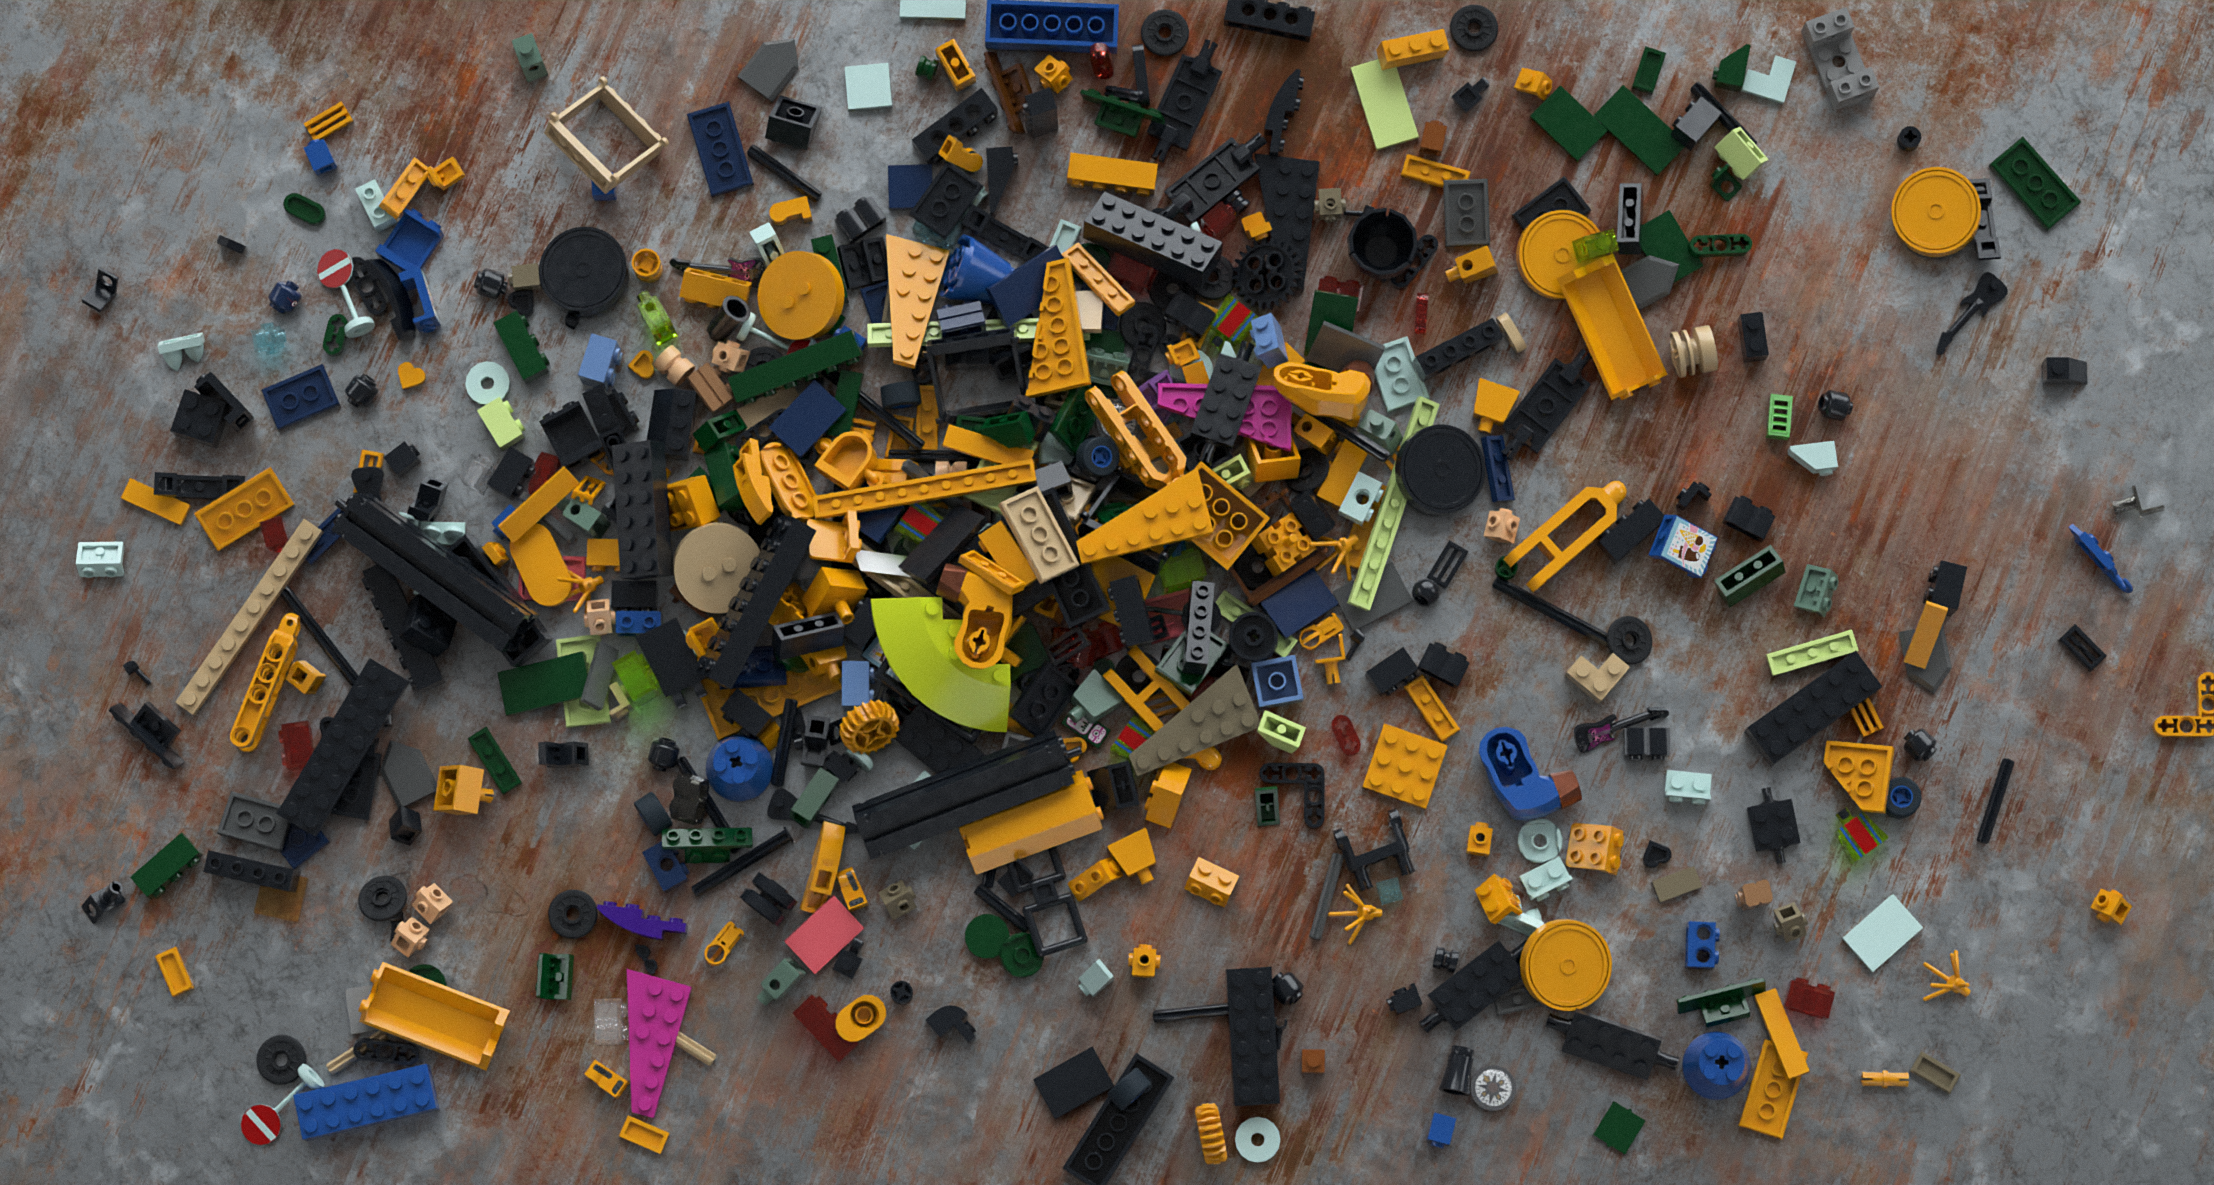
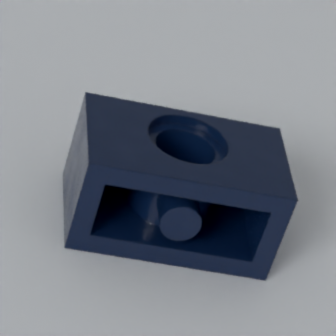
M661 841L642 852L665 894L689 881L686 875L690 874L685 863H679L676 855L679 854L677 849L663 850ZM665 860H672L674 863L673 868L669 871L662 870V863Z

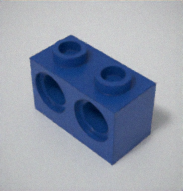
M616 611V634L618 637H637L663 624V614L661 611Z
M1688 921L1686 923L1685 968L1712 970L1715 968V964H1718L1719 951H1715V942H1719L1720 930L1716 928V922ZM1703 928L1708 931L1709 937L1707 940H1701L1698 937V929ZM1698 951L1707 953V962L1702 963L1698 961Z

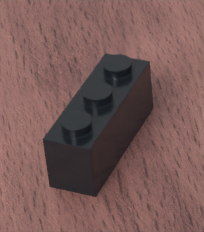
M1642 183L1619 184L1617 224L1619 255L1641 254L1644 200Z
M1650 498L1645 502L1641 499L1632 507L1634 512L1629 516L1626 514L1621 516L1615 522L1617 526L1612 531L1608 528L1599 536L1601 540L1597 544L1598 547L1614 564H1617L1661 525L1664 514Z
M1132 575L1109 582L1110 588H1107L1110 600L1114 601L1116 605L1113 613L1116 622H1120L1122 631H1119L1122 644L1132 648L1156 641L1138 576Z
M835 611L774 625L772 647L779 660L843 646L844 624Z

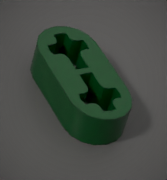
M335 314L329 318L323 340L324 351L332 357H336L343 352L347 338L344 328L348 320L341 314ZM340 319L344 326L339 327L338 333H335L336 327L333 323H337ZM334 337H336V344L339 347L331 351L328 344H332Z

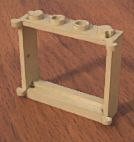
M602 76L598 79L601 83L570 107L558 115L552 112L549 115L552 120L548 122L544 134L606 194L658 156L663 146L669 145V141L667 138H661L658 133L654 132L647 125L646 121L639 117L632 110L631 106L617 95L613 88L607 85V79ZM598 99L649 147L647 151L614 174L563 125Z

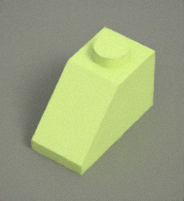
M1265 710L1257 732L1272 746L1292 754L1299 748L1306 727Z

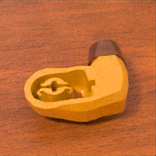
M1361 360L1350 361L1340 373L1315 368L1299 362H1287L1278 365L1274 369L1273 386L1285 399L1302 410L1315 416L1332 417L1346 423L1355 419L1366 406L1368 396L1373 389L1375 372L1368 362Z
M945 564L936 594L956 604L959 602L965 607L962 625L954 641L955 652L963 664L971 669L982 670L994 666L1002 658L1011 628L1013 595L1010 596L966 567Z

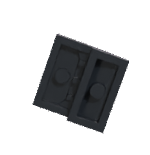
M883 236L863 239L858 243L839 245L837 247L847 290L870 286L888 280L887 251Z

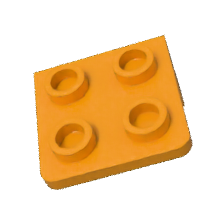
M847 510L842 522L813 519L807 521L806 525L817 530L808 546V555L811 559L852 563L857 552L861 551L862 540L858 537L860 521L857 520L856 511Z
M1573 823L1570 830L1566 866L1570 868L1599 870L1609 875H1617L1621 864L1620 851L1624 844V831L1613 826Z

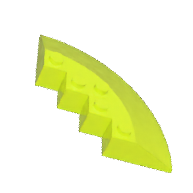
M942 597L871 599L872 619L879 639V645L894 674L915 698L936 714L957 724L988 732H1007L1011 688L1010 664H995L982 670L971 669L964 665L955 652L954 644L962 625V619L943 620Z

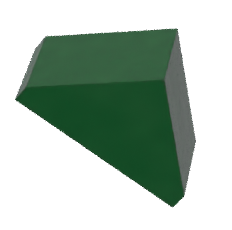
M1277 786L1255 788L1254 798L1257 825L1280 824Z

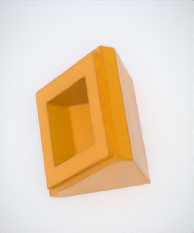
M775 721L770 723L759 736L769 752L777 747L780 727Z

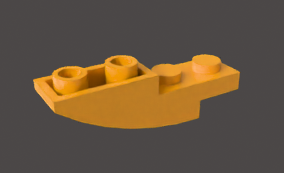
M750 438L739 450L740 458L733 465L736 484L745 506L756 523L762 525L773 512L772 490L769 477L762 475L758 440Z
M823 821L810 863L812 868L800 904L801 910L814 913L827 901L828 895L831 896L840 862L845 826Z

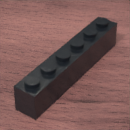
M379 564L362 571L365 577L361 580L366 590L371 589L374 596L371 598L372 604L376 611L380 609L383 615L380 618L384 629H389L393 636L389 640L394 650L399 649L402 657L399 658L403 669L409 670L411 677L408 680L412 689H417L422 694L445 683L433 655L398 637L409 604L396 576Z

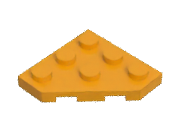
M1827 740L1823 762L1863 812L1885 814L1894 747Z

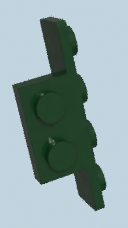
M1090 88L1088 91L1083 89L1080 91L1084 100L1101 105L1094 123L1098 127L1136 139L1144 119L1162 125L1165 123L1163 115L1157 109L1149 108V110H1146L1135 102L1129 101V103H1124L1116 96L1109 95L1105 97L1100 95L1099 91Z
M751 827L662 830V849H685V863L730 862V848L753 847Z
M1753 978L1747 982L1729 984L1715 990L1708 989L1703 993L1695 995H1685L1677 999L1678 1014L1700 1009L1707 1028L1750 1017V1010L1746 998L1765 992V979Z

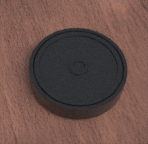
M576 227L556 236L545 248L539 264V278L543 290L557 308L575 316H592L608 310L622 297L629 281V263L622 247L609 233L594 227Z
M1438 424L1418 430L1405 440L1396 457L1395 476L1401 493L1412 506L1428 514L1444 515L1465 508L1478 496L1485 479V461L1481 449L1469 434L1455 426Z

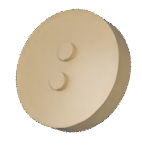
M722 522L707 523L690 531L679 543L673 557L674 581L683 597L694 607L709 613H727L730 609L728 606L731 599L737 596L740 590V582L749 574L751 570L750 564L755 557H758L760 550L754 540L739 527Z

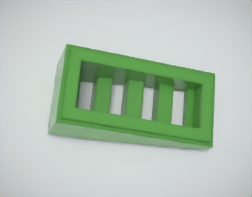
M1770 394L1766 438L1788 440L1790 438L1793 396ZM1775 401L1787 402V406L1775 405ZM1774 409L1785 410L1786 414L1774 413ZM1773 418L1785 419V422L1773 421ZM1773 426H1780L1785 428L1784 430H1776L1773 429Z

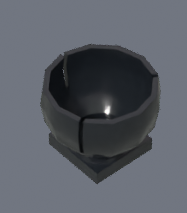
M1387 208L1369 210L1354 222L1347 237L1348 256L1362 274L1380 280L1382 283H1385L1390 278L1397 277L1410 268L1419 250L1416 229L1404 214L1391 208L1389 209L1388 216H1386Z

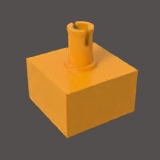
M821 567L804 594L802 601L811 617L836 611L843 624H849L854 619L855 606L864 597L868 588L857 570Z
M464 765L440 766L433 811L453 815L478 814L479 801L491 803L494 798L485 796L489 794L494 795L493 789L481 788L484 769Z

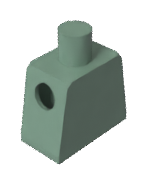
M530 33L512 40L527 82L547 76L548 73L533 34ZM533 66H538L537 68H535V69H533V70H529V68H531V67H533Z
M1371 409L1367 411L1357 428L1359 433L1387 450L1390 456L1394 454L1403 439L1395 421Z
M564 497L557 504V508L563 511L562 515L569 523L593 539H601L611 525L601 512L585 502H580L579 498L569 500Z
M1094 669L1072 695L1070 702L1074 708L1068 712V716L1074 723L1079 722L1084 717L1089 723L1093 724L1120 708L1124 699Z
M792 957L784 958L761 982V986L764 989L757 995L758 1000L767 1006L773 999H782L807 972ZM777 980L780 983L779 989L776 987Z

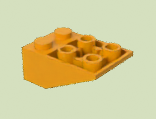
M706 475L690 477L667 484L670 531L700 527L721 516Z

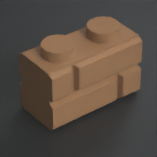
M706 363L697 371L687 376V381L694 391L697 392L711 414L716 416L733 404L735 399L730 384L726 383L724 385L720 377L723 375L715 365L711 367L709 363Z
M1767 879L1745 884L1738 889L1737 894H1734L1737 907H1741L1743 911L1767 906L1773 899Z

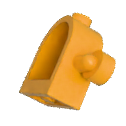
M845 432L836 437L833 442L829 438H821L815 444V449L821 456L815 464L819 474L845 491L858 489L865 481H867L869 487L886 484L883 474L879 471H873L877 464V454L871 444L874 438L867 432Z

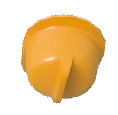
M863 995L855 999L837 1015L835 1023L838 1034L844 1040L850 1042L859 1041L879 1028L885 1020L886 1008L884 1003L873 995Z

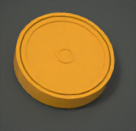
M1945 167L1925 168L1911 174L1898 187L1892 201V222L1899 239L1912 251L1928 257L1948 256L1963 249L1976 235L1981 222L1979 195L1973 184L1961 173Z
M1569 210L1551 211L1533 220L1522 232L1516 249L1517 267L1524 282L1534 292L1543 297L1554 300H1566L1557 278L1607 256L1602 234L1588 237L1591 234L1600 232L1597 226L1582 214Z
M792 251L782 254L768 265L760 279L757 297L761 316L773 332L787 339L807 341L823 336L836 324L843 309L845 295L842 278L836 267L828 259L816 253Z
M1557 919L1541 925L1527 939L1521 953L1520 972L1526 989L1538 1002L1557 1010L1573 1011L1576 1008L1582 1009L1592 1004L1604 992L1611 977L1612 957L1605 939L1596 929L1580 921Z

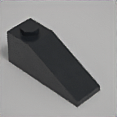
M1013 146L986 148L991 217L996 216L1014 175V166H1018V154L1013 153Z

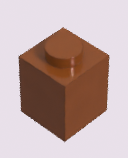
M1436 120L1425 122L1419 152L1441 157L1447 126Z
M1302 1049L1301 1074H1324L1325 1049Z

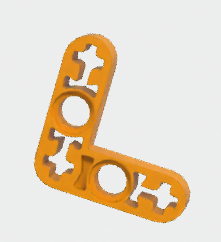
M2204 672L2197 678V716H2160L2152 725L2153 732L2157 736L2208 738L2214 735V729H2211L2208 733L2207 729L2199 728L2198 733H2196L2197 725H2205L2207 721L2214 727V707L2211 711H2207L2202 707L2204 699H2210L2214 704V673ZM2206 677H2208L2209 681L2213 682L2208 688L2209 693L2213 692V695H2202V693L2206 692V684H2202ZM2173 720H2176V733H2173L2174 728H2167L2165 732H2162V728H2158L2162 721H2164L2165 725H2173ZM2181 721L2190 722L2192 726L2190 732L2185 733L2180 729Z

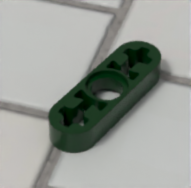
M1746 234L1697 235L1688 243V252L1696 258L1744 256L1752 248V240ZM1720 240L1724 242L1725 250H1717L1714 245L1715 241ZM1740 240L1742 244H1746L1743 249H1741V246L1736 245ZM1699 242L1700 246H1706L1709 243V247H1703L1700 251L1694 245Z

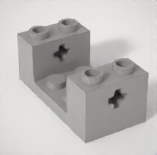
M1847 7L1806 21L1801 30L1834 111L1875 96L1880 87L1872 67L1865 69L1851 35L1855 26ZM1840 57L1844 61V66L1841 68L1835 67L1832 60Z

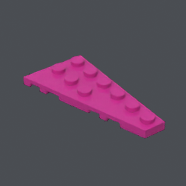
M1158 383V407L1195 419L1208 384ZM1256 385L1238 435L1291 452L1292 403L1285 399L1274 386Z
M627 969L631 1109L633 1113L655 1118L675 1050L676 1038L681 1029L693 987Z

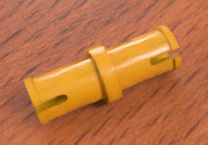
M1883 1070L1882 1073L1862 1072L1861 1078H1871V1080H1861L1862 1086H1882V1088H1888V1086L1908 1087L1909 1081H1899V1079H1909L1908 1072L1888 1073V1071Z

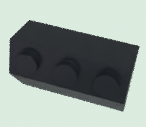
M675 388L654 390L647 440L664 442L665 458L689 461L698 404V394L696 391Z

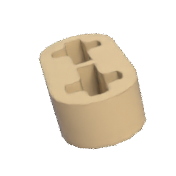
M1505 312L1496 317L1498 326L1514 352L1517 354L1526 349V343L1510 316Z

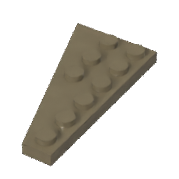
M1234 665L1128 755L1136 777L1258 728L1260 720L1238 665Z

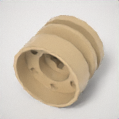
M1709 325L1693 328L1692 338L1689 337L1686 330H1681V339L1677 331L1670 333L1671 360L1680 378L1686 377V367L1689 375H1695L1696 364H1698L1702 373L1717 371L1716 345Z

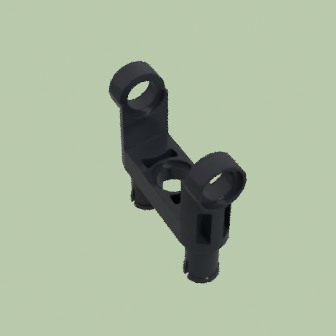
M1397 808L1388 811L1390 819L1388 823L1396 842L1364 854L1354 855L1348 836L1344 835L1342 828L1333 831L1337 846L1342 851L1349 872L1351 874L1354 873L1360 892L1366 889L1363 881L1366 884L1367 890L1373 887L1366 870L1371 864L1393 857L1397 860L1402 876L1408 875L1407 869L1409 874L1415 872L1408 854L1410 847L1404 834L1402 820Z

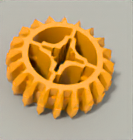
M870 699L866 704L862 702L860 706H854V710L847 711V716L842 718L843 722L839 725V733L844 745L853 753L859 751L861 754L865 752L867 755L871 751L877 753L879 748L885 749V745L887 743L891 744V738L897 737L896 732L900 730L899 718L894 708L887 704V702H881L879 699L875 702Z
M1215 1103L1197 1106L1195 1115L1204 1160L1208 1165L1225 1162L1227 1151L1218 1107Z

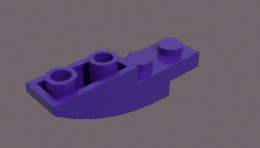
M604 901L603 905L597 904V909L607 919L639 936L663 941L664 932L687 934L688 925L683 923V919L670 918L669 921H662L660 916L647 915V919H644L643 909H639V905L626 904V907H617L616 902Z

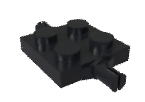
M1767 787L1768 796L1766 788H1763L1761 790L1764 802L1756 806L1747 807L1756 852L1764 850L1774 851L1777 864H1781V861L1785 863L1783 849L1790 845L1801 843L1792 799L1773 800L1771 787Z

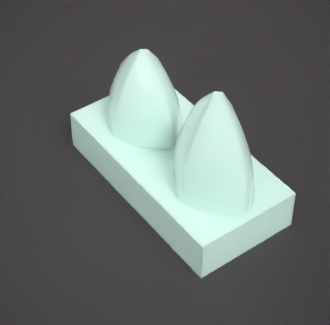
M203 332L160 341L157 345L159 354L163 355L165 361L172 369L178 371L182 363V349L185 350L189 358L199 362L203 355L205 338Z
M421 522L420 529L442 545L451 546L466 534V523Z
M1538 908L1531 909L1525 914L1522 913L1520 915L1511 911L1498 922L1529 937L1537 928L1544 924Z

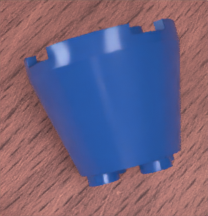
M963 234L957 242L960 246L948 258L941 284L944 285V291L941 290L940 296L949 300L980 301L982 304L993 305L986 288L1007 276L1015 268L1011 267L1010 263L975 238Z
M737 734L723 738L716 743L707 757L706 776L709 784L719 796L726 800L743 802L757 798L768 788L773 774L772 757L765 745L754 737L749 739L745 735ZM731 761L741 762L742 766L732 768L733 764Z
M1719 1031L1704 1033L1695 1038L1686 1048L1682 1059V1072L1685 1081L1699 1096L1710 1100H1723L1737 1094L1748 1081L1751 1070L1750 1057L1745 1046L1736 1037ZM1720 1059L1722 1063L1728 1065H1724L1723 1068L1720 1069L1719 1065L1715 1064V1061Z

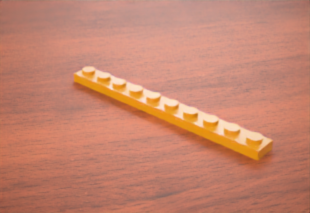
M1030 459L812 497L815 518L819 520L843 516L847 510L861 513L1037 483L1034 460Z

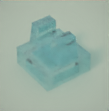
M1398 877L1375 883L1381 905L1403 900Z

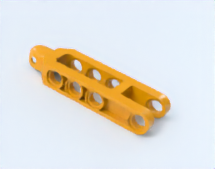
M1120 371L1111 376L1110 380L1113 389L1127 409L1119 413L1110 399L1107 400L1097 386L1085 392V399L1146 487L1161 490L1184 476L1187 458L1130 376L1125 371ZM1133 419L1136 420L1169 467L1168 473L1162 474L1157 472L1148 459L1149 455L1143 452L1136 442L1137 438L1135 435L1132 436L1125 426L1126 423Z
M1611 481L1603 488L1586 487L1513 549L1503 560L1511 568L1520 558L1526 556L1537 546L1550 563L1526 583V586L1534 593L1606 529L1613 525L1617 519V506L1627 495L1625 485L1620 481ZM1598 500L1606 509L1605 515L1562 552L1547 535L1554 529H1557L1584 503Z
M288 613L284 615L278 629H275L269 637L231 729V742L243 752H254L258 748L286 681L285 678L289 674L288 670L297 654L299 645L296 639L301 629L300 617L297 614ZM282 652L281 657L276 659L277 654ZM274 673L273 677L267 680L268 675ZM265 694L264 699L259 701L260 695ZM248 735V739L242 743V738Z
M1136 646L1130 649L1127 654L1138 663L1140 669L1152 681L1138 695L1111 668L1102 677L1122 696L1124 701L1144 723L1156 733L1164 724L1144 704V701L1158 688L1162 689L1171 699V702L1180 710H1183L1190 703L1172 683L1154 672L1156 666ZM1214 746L1184 757V759H1195L1205 770H1215L1222 761L1221 754Z

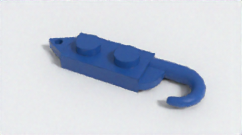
M2071 524L2068 528L2076 538L2075 542L2118 588L2126 593H2131L2133 587L2126 578L2122 579L2114 567L2115 563L2113 562L2112 555L2106 550L2103 551L2097 545L2099 542L2092 534L2083 533L2074 524Z

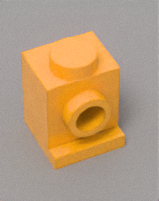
M301 660L294 662L290 666L289 674L285 679L306 695L316 694L327 676L324 673H320L307 661Z
M1475 822V826L1470 825L1466 854L1489 856L1493 828H1488V823ZM1482 834L1484 841H1477L1476 835Z

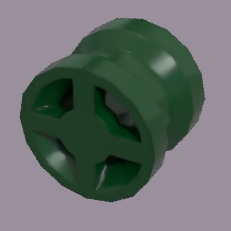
M922 55L918 62L915 76H925L927 80L933 81L938 69L939 60H929L927 56Z
M1502 556L1496 562L1495 573L1505 580H1510L1516 575L1518 564L1516 562L1510 568L1503 560L1506 556Z

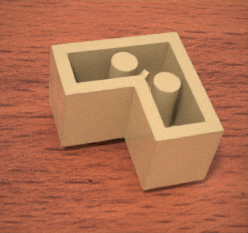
M1614 653L1610 655L1599 669L1581 655L1566 672L1565 677L1596 703L1600 704L1630 667Z

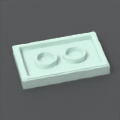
M900 0V19L966 20V0Z
M1408 336L1383 344L1385 350L1374 372L1387 413L1414 405L1419 396L1429 399L1426 386L1412 365L1415 356Z
M1892 894L1848 932L1842 940L1871 972H1874L1923 927Z

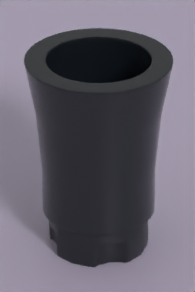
M727 296L707 326L706 331L709 337L716 342L724 341L737 327L749 319V306L737 296Z
M1452 1046L1445 1073L1439 1086L1440 1091L1457 1096H1470V1078L1474 1050L1464 1046Z

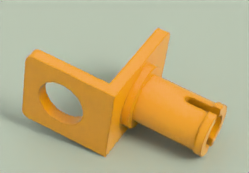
M1341 633L1337 634L1340 656L1314 659V663L1324 664L1326 684H1333L1332 674L1334 683L1341 682L1338 662H1340L1339 660L1346 659Z

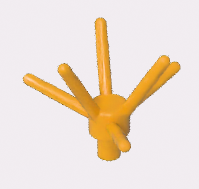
M1355 534L1347 539L1345 537L1340 538L1338 541L1321 536L1318 539L1323 541L1309 543L1310 546H1334L1336 550L1316 566L1315 571H1319L1339 554L1331 574H1335L1344 557L1347 580H1352L1348 552L1352 550V545L1359 541Z
M569 570L573 578L557 577V581L579 585V588L570 592L568 598L582 592L583 595L573 609V613H577L586 599L585 614H587V601H590L591 593L596 591V587L604 583L602 576H597L593 579L591 577L583 579Z
M1346 884V888L1350 893L1343 891V894L1358 905L1357 911L1329 912L1328 916L1358 917L1357 920L1345 927V931H1349L1357 926L1348 941V944L1351 945L1365 921H1371L1374 917H1382V909L1372 905H1365L1352 887Z
M1954 950V954L1950 953L1954 975L1950 977L1928 963H1923L1924 967L1947 981L1946 984L1931 983L1930 987L1941 988V990L1924 997L1923 1001H1928L1949 991H1953L1956 994L1961 993L1964 997L1970 994L1971 990L1967 988L1970 986L1969 983L1960 978L1957 950Z

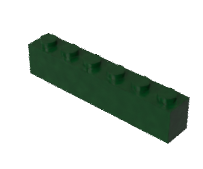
M850 330L728 377V381L736 402L747 406L757 402L756 398L762 395L768 398L777 394L776 390L783 387L785 390L798 386L797 382L805 379L806 382L818 378L817 374L826 371V374L838 371V366L845 363L847 366L854 365L860 362L859 358L864 355L855 331Z

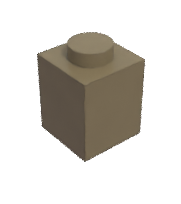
M538 263L511 266L512 273H508L509 285L513 286L515 291L542 289Z

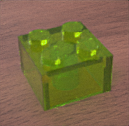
M1193 548L1182 551L1180 556H1170L1158 573L1164 595L1190 588L1193 580L1207 582V572L1199 550L1194 551Z
M633 650L611 663L638 708L661 695L658 690L660 683L653 672L648 673L647 670L651 667L642 653L638 655Z

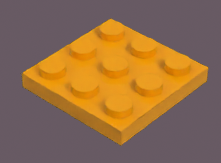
M1384 723L1362 788L1426 810L1448 745Z

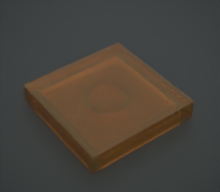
M300 876L296 893L260 885L254 913L299 923L309 878Z

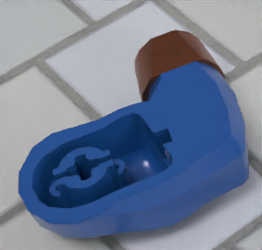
M1509 727L1495 728L1486 733L1481 740L1479 755L1492 791L1515 821L1547 816L1582 800L1580 786L1572 769L1551 773L1549 776L1540 775L1530 755L1526 738L1519 730Z

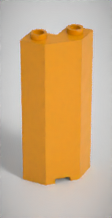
M1613 253L1557 278L1611 400L1617 397L1624 400L1633 396L1632 391L1648 384L1650 388L1661 383L1660 378L1668 374Z
M1082 770L1076 771V775L1072 776L1074 781L1072 785L1062 786L1061 789L958 827L975 874L986 872L1016 861L1018 858L1030 856L1103 829L1101 820L1104 819L1100 806L1095 807L1090 790L1094 788L1090 777L1085 778Z
M382 962L379 970L374 969L370 982L373 983L371 993L367 1000H362L358 1012L362 1013L359 1022L487 1071L500 1035L504 1030L509 1010Z

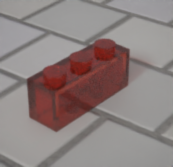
M811 995L793 1012V1015L841 1064L860 1044L857 1041L850 1042L844 1040L836 1030L835 1020L838 1014L834 1012L831 1015L826 1009L828 1004L820 996L815 998Z

